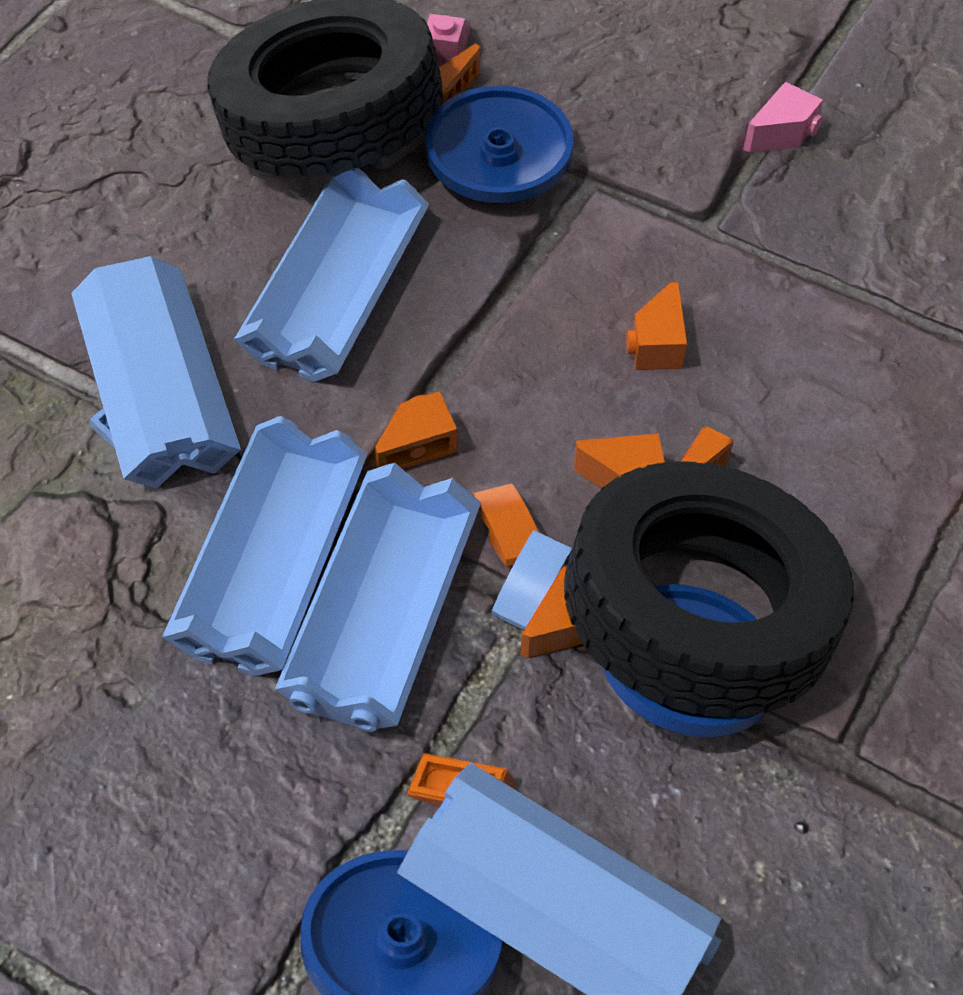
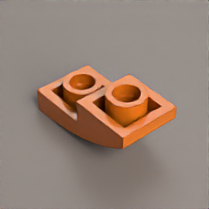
M512 483L473 493V496L481 502L478 514L489 529L490 545L505 567L514 565L532 531L539 532L523 499Z

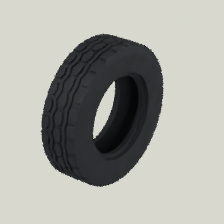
M311 0L276 11L247 26L243 31L230 39L216 55L207 77V89L224 141L230 152L239 161L257 171L261 170L263 173L277 176L282 175L284 177H316L337 174L366 166L401 149L405 144L407 145L428 126L439 108L443 91L435 46L428 24L412 8L402 3H397L394 0ZM348 72L367 73L354 82L331 91L304 96L286 95L296 87L320 77Z
M675 461L674 463L651 464L644 468L639 467L624 473L620 478H615L595 494L583 512L565 573L564 598L571 624L575 625L574 630L585 648L589 649L591 656L606 671L613 674L614 678L628 688L634 689L640 695L661 705L671 706L672 709L691 714H703V716L728 718L729 716H735L737 718L759 715L762 712L768 713L787 706L788 702L796 701L816 684L831 660L848 624L853 609L854 582L851 579L852 573L847 557L844 556V551L834 534L830 533L825 523L814 512L812 513L805 504L794 496L764 479L761 480L755 477V475L737 469L733 470L726 468V466L705 462L703 464ZM677 549L700 551L720 557L738 566L756 580L766 593L773 613L754 621L735 623L715 621L695 615L665 598L646 576L641 561L656 553Z

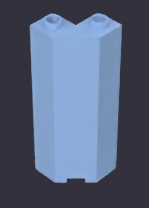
M359 168L331 175L234 340L261 365L277 370L280 364L299 370L300 378L312 382L337 374L430 204L404 179L380 190Z
M152 256L95 268L71 294L123 479L157 489L183 464L215 474L241 448L182 270Z
M282 416L256 425L162 638L201 662L213 665L215 657L239 663L237 667L238 672L258 676L282 670L368 453L358 446L349 435L338 430L311 439L299 430L293 421Z
M395 462L367 471L275 687L276 691L289 699V704L294 709L348 724L368 732L398 725L481 502L453 478L423 487Z
M471 762L454 778L445 792V799L432 819L428 817L397 871L398 874L586 995H682L699 962L707 966L722 941L714 935L721 917Z

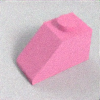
M430 14L427 24L432 34L435 53L440 67L465 50L471 31V22L465 18Z
M785 82L749 122L743 150L752 153L800 147L809 135L815 136L822 124L823 117L820 116L823 99Z

